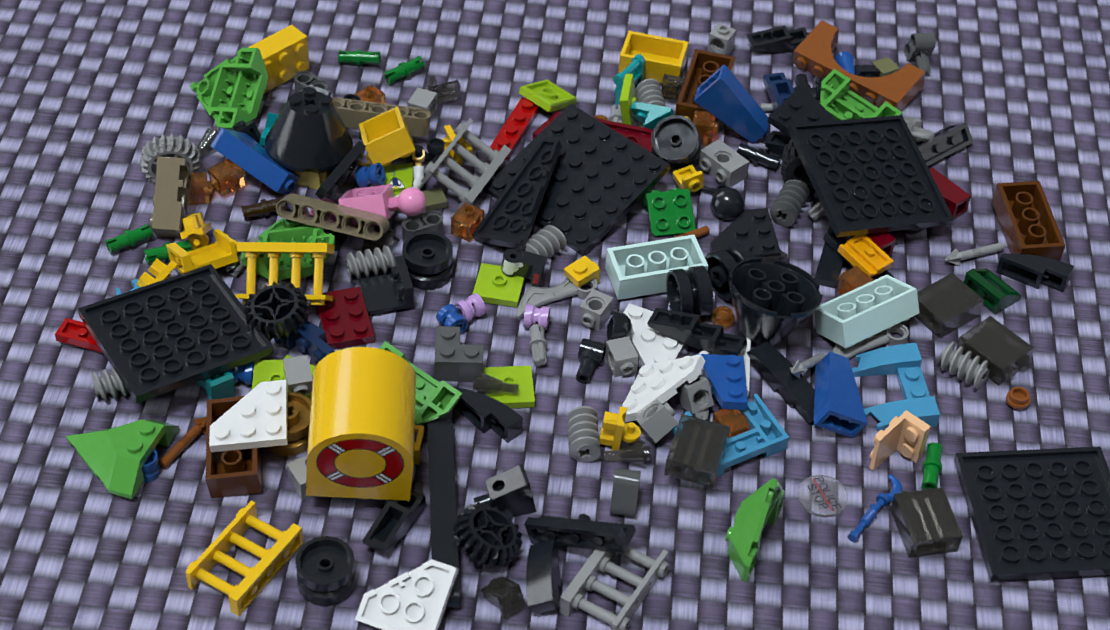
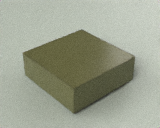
M889 57L871 63V65H875L876 69L880 70V77L900 70Z
M441 187L422 191L426 197V212L448 207V201Z

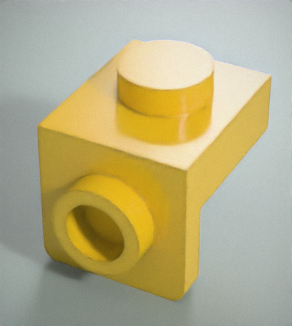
M692 164L672 172L673 179L682 190L689 189L691 193L704 188V174L702 171L697 172Z
M586 256L581 257L564 268V275L578 288L593 278L597 280V283H600L599 266Z

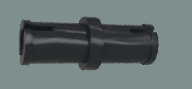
M740 143L737 149L738 154L745 159L753 161L755 165L761 164L775 171L779 167L781 158L764 152V149H755L743 143Z

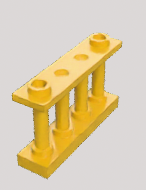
M237 242V252L245 253V257H247L246 294H235L236 298L243 300V304H245V301L249 300V294H255L256 263L259 254H267L269 258V286L274 281L278 285L279 258H281V254H290V258H292L291 283L295 288H300L301 258H304V254H312V258H314L313 295L305 296L307 301H311L310 305L324 306L325 301H333L332 296L323 295L324 259L326 254H334L335 245L329 243Z
M250 501L245 508H241L238 511L236 518L201 556L189 564L185 572L188 588L193 590L200 581L209 584L228 595L230 611L240 616L302 546V527L293 523L287 531L282 532L258 519L256 503ZM251 526L275 539L277 542L271 549H265L242 535ZM235 544L261 558V560L255 567L250 568L226 553ZM219 562L245 578L239 585L233 586L209 571Z

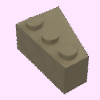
M157 156L155 194L153 197L154 209L153 215L150 217V227L158 237L181 238L180 232L185 230L182 219L187 217L193 178L185 158Z

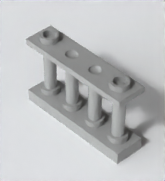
M471 118L465 125L462 122L453 132L456 134V137L435 163L430 161L423 170L426 175L421 180L425 184L429 177L433 176L459 196L458 199L461 203L456 209L462 214L472 204L511 151L506 145L500 151L493 150L468 131L467 128L474 121ZM462 136L488 156V160L491 163H483L457 143V141ZM452 149L477 168L481 176L478 177L476 175L474 177L447 156V154ZM442 162L469 183L468 186L471 187L470 191L468 189L464 190L438 170L437 167Z
M629 546L625 553L594 550L560 597L559 613L569 617L574 609L578 610L580 608L611 624V630H628L631 618L658 578H663L669 569V563H667L668 551L663 550L657 560ZM614 554H621L650 570L642 578L612 563L611 558ZM601 572H608L637 588L630 597L598 581V576ZM594 590L624 605V607L617 616L584 599L586 592Z

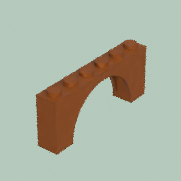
M823 20L794 50V64L797 67L815 76L825 77L833 69H836L851 79L849 90L877 107H880L886 101L902 111L924 86L925 71L909 63L897 72L882 77H861L847 72L837 64L832 55V51L838 43L839 28Z

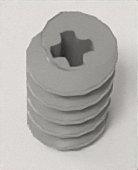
M646 79L637 85L635 92L638 102L666 107L661 86L657 80Z
M547 225L527 240L523 251L545 256L547 261L554 253H558L560 249L565 248L567 241L557 227Z
M384 246L382 252L377 247L374 248L373 254L370 249H366L364 255L361 251H357L355 257L351 252L347 253L346 269L350 282L354 274L358 280L361 279V273H364L366 278L370 277V271H373L375 276H379V270L381 269L384 275L388 274V268L395 266L393 253L388 246Z
M951 342L939 355L936 366L941 365L943 371L949 369L950 375L954 376L957 374L959 380L965 379L968 385L974 383V388L976 390L985 383L990 373V369H987L988 361L985 360L980 365V356L977 355L971 360V351L963 355L964 347L960 346L957 350H954L955 342Z
M113 368L111 375L105 369L102 370L101 377L96 372H92L97 401L98 395H101L103 400L107 401L108 393H111L115 399L119 390L123 396H127L128 390Z
M591 406L576 407L567 415L569 454L576 461L592 462L601 455L597 411Z

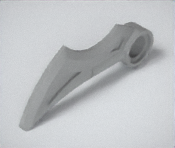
M568 278L561 284L549 288L532 285L525 292L519 303L516 318L520 320L524 317L526 304H532L539 308L575 295L585 300L592 289L598 291L597 280L593 278L584 284L592 287L589 290L578 288Z
M898 323L888 330H883L871 338L856 343L852 347L844 348L836 343L833 353L850 359L862 352L884 344L889 346L906 344L909 330L905 325ZM899 333L902 335V337L895 338L892 337L891 334Z

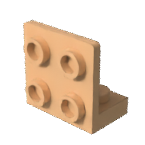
M907 410L899 417L895 416L889 426L884 431L880 430L874 437L873 442L875 446L870 454L871 462L869 468L874 471L896 450L915 463L920 461L923 457L931 426Z

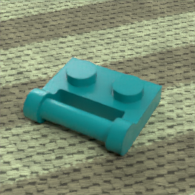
M640 54L634 56L632 62L621 73H617L613 77V81L616 84L614 90L616 106L620 104V96L626 74H633L635 89L644 80L645 58Z

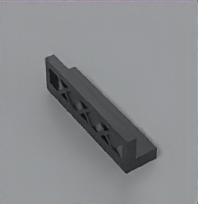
M967 123L949 125L933 133L934 138L930 143L916 142L927 166L973 143V139Z
M541 516L540 518L528 517L524 524L531 543H541L555 539L557 546L625 553L636 532L635 526L629 524Z

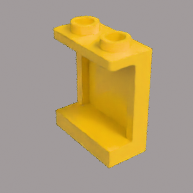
M216 229L214 230L215 243L188 252L175 242L167 244L166 247L170 262L172 260L177 264L174 269L182 274L212 264L217 269L238 262L237 242L221 230Z

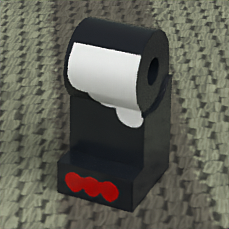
M508 249L503 253L501 270L508 276H520L530 279L531 285L539 287L547 257L523 250Z

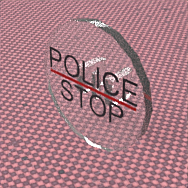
M810 476L803 480L798 488L797 497L800 505L805 511L814 516L833 517L840 514L847 506L848 494L846 488L840 481L830 476Z

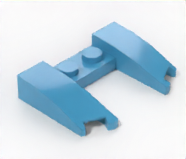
M917 343L898 344L856 355L855 361L859 362L858 367L852 368L854 377L896 374L904 399L864 408L866 418L874 416L879 421L875 428L877 431H884L895 416L899 417L906 410L931 427H937L940 412L935 397L929 394L920 367L922 358Z
M754 394L753 402H748L747 410H736L748 430L744 433L712 444L689 411L683 414V419L686 423L680 429L678 426L672 429L685 457L701 483L724 475L725 468L760 454L767 458L787 450L789 436L758 394Z

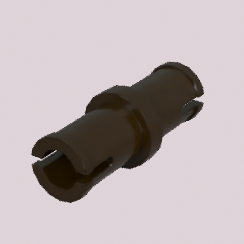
M285 196L268 201L262 199L260 203L241 206L244 220L262 215L267 217L270 213L277 212L276 205Z

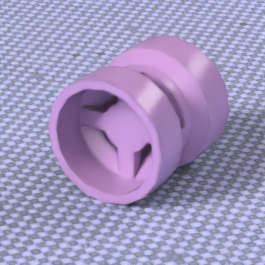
M477 293L468 296L467 300H459L454 303L460 314L468 322L473 317H480L486 313L484 301Z
M526 304L523 327L530 328L533 325L539 324V329L542 325L544 330H547L550 307L542 306L537 308L532 304Z

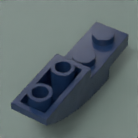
M784 72L763 76V83L775 111L794 92L793 85L790 79H786Z
M304 321V328H298L297 334L290 333L289 339L286 336H282L280 341H278L276 337H273L277 344H282L288 350L297 346L301 352H305L312 357L316 364L325 356L335 352L326 343L325 331L309 321Z

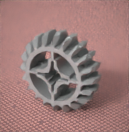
M172 133L169 137L162 134L161 138L154 136L152 141H147L146 146H143L140 156L142 172H144L146 178L151 179L152 183L156 182L157 156L185 158L193 175L192 180L198 174L201 165L200 152L195 143H191L189 138L183 140L181 135L174 137Z

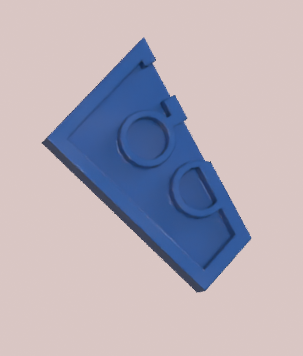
M701 354L705 360L702 368L703 376L709 380L712 392L721 408L747 410L748 400L744 356Z

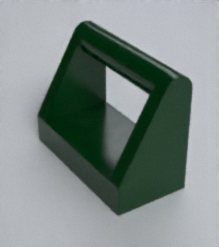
M987 268L971 269L966 272L962 289L994 315L1016 303L1021 298V294Z

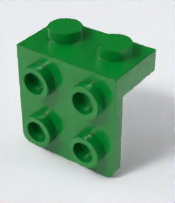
M673 188L664 192L653 190L647 192L643 197L642 207L643 209L648 208L651 234L654 237L679 235L696 229L689 189Z

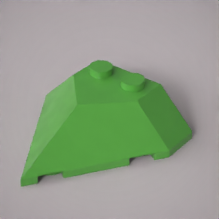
M241 48L233 59L229 60L227 58L206 73L204 79L199 83L194 82L190 85V88L196 92L197 98L208 114L215 119V124L218 128L234 129L233 125L242 120L249 122L257 117L269 78L260 49Z
M833 69L821 82L820 104L835 120L896 116L903 113L886 101L877 108L849 90L851 79L836 69Z
M281 218L261 233L257 241L329 243L335 245V236L331 233L326 234L323 228ZM242 253L241 262L247 266V257H245V253ZM259 254L256 272L269 280V258L267 254ZM281 254V258H279L278 280H285L291 278L292 258H290V254ZM304 254V258H301V277H308L314 275V258H312V254ZM326 254V258L324 259V263H325V262L327 261V259L331 256V254Z
M386 341L379 348L402 357L415 371V425H421L449 414L463 394L443 380L441 383L410 363L404 353Z
M141 419L119 427L66 436V440L76 448L78 455L94 475L100 478L109 493L133 499L144 483L143 464L157 444L169 446L179 431V426L158 420Z
M774 478L741 502L734 519V525L729 527L725 541L729 542L727 553L741 580L744 582L748 581L755 567L761 535L766 523L774 526L783 506L785 491L781 484L778 483V480Z

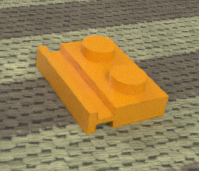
M865 234L854 236L847 240L844 245H839L837 250L868 280L874 275L877 276L891 268L894 262Z

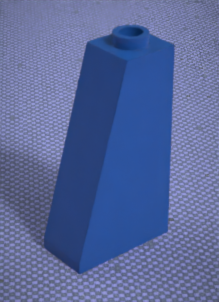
M726 65L720 67L697 88L694 102L752 144L759 138L763 139L769 131V123L767 122L769 117Z
M221 128L211 144L213 149L277 193L288 195L295 189L296 182L300 176L293 170L278 165L268 156L266 149L246 133Z
M830 351L815 366L814 425L854 438L868 422L849 358Z

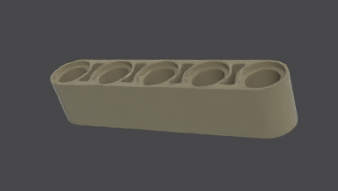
M332 97L333 104L346 128L360 129V123L398 106L411 136L424 137L429 134L431 113L426 109Z
M288 194L276 205L277 214L281 218L376 241L380 239L389 229V221L385 216L298 194ZM286 202L292 205L293 210L287 208ZM307 207L314 210L315 216L309 214ZM329 213H333L337 221L332 220ZM351 218L357 220L358 226L352 224ZM372 223L380 227V232L374 230Z

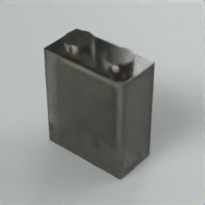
M951 273L917 292L919 314L914 317L941 339L978 318L981 314L984 300L962 280Z
M992 316L987 317L960 336L956 348L957 350L960 346L964 347L963 355L971 351V360L977 355L980 356V365L987 360V369H990L988 378L998 386L1006 380L1010 381L1019 370H1025L1031 364V355L1034 347Z
M682 414L666 459L664 475L713 488L728 443L730 426Z
M927 488L919 491H903L894 494L890 510L909 558L958 552L963 535L943 488Z

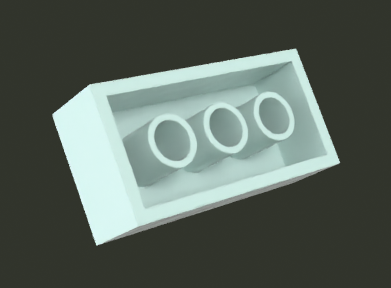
M687 235L607 248L605 269L617 299L620 300L667 292L666 278L669 270L684 269L687 272L689 267L702 265L708 272V264L695 235Z
M889 275L882 276L821 304L817 311L814 312L816 333L844 348L852 347L864 339L871 338L873 335L883 330H888L892 326L902 321H907L919 314L917 289Z

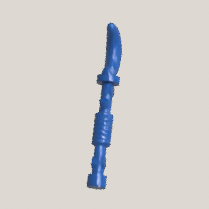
M892 474L888 475L892 483V491L888 494L881 493L877 495L876 505H870L871 509H868L860 519V524L857 528L848 534V539L851 542H856L859 539V534L874 520L882 505H887L888 502L896 501L901 497L902 485Z

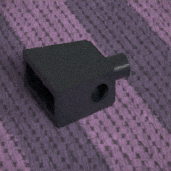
M523 464L487 479L485 485L488 494L473 498L475 504L477 502L482 505L488 503L492 508L497 505L499 511L503 512L506 510L505 515L508 517H517L536 512L531 486Z

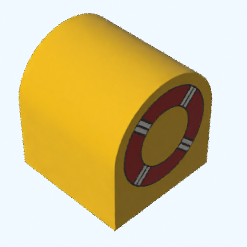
M352 347L335 351L318 362L313 371L306 496L410 501L414 466L416 375L412 366L405 359L383 349Z

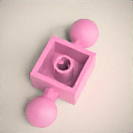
M392 184L348 189L338 200L339 205L379 214L387 219L396 210H400L407 216H417L426 207V197L421 190L409 187L404 189L398 197H394ZM324 198L322 200L336 204L332 199ZM311 208L310 215L315 216L314 210ZM329 213L332 220H337L333 213ZM351 218L352 224L358 226L357 220Z

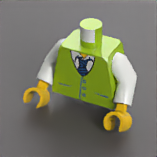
M423 149V155L420 158L415 157V151L412 152L415 166H413V163L384 167L386 180L383 185L392 184L394 197H398L406 188L414 187L420 190L424 185L421 182L424 178L422 162L425 160V151ZM368 154L366 155L368 163L360 161L358 167L363 165L370 166L371 159Z

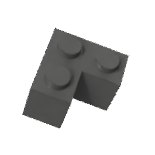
M436 326L435 380L483 382L484 345L460 344V327Z

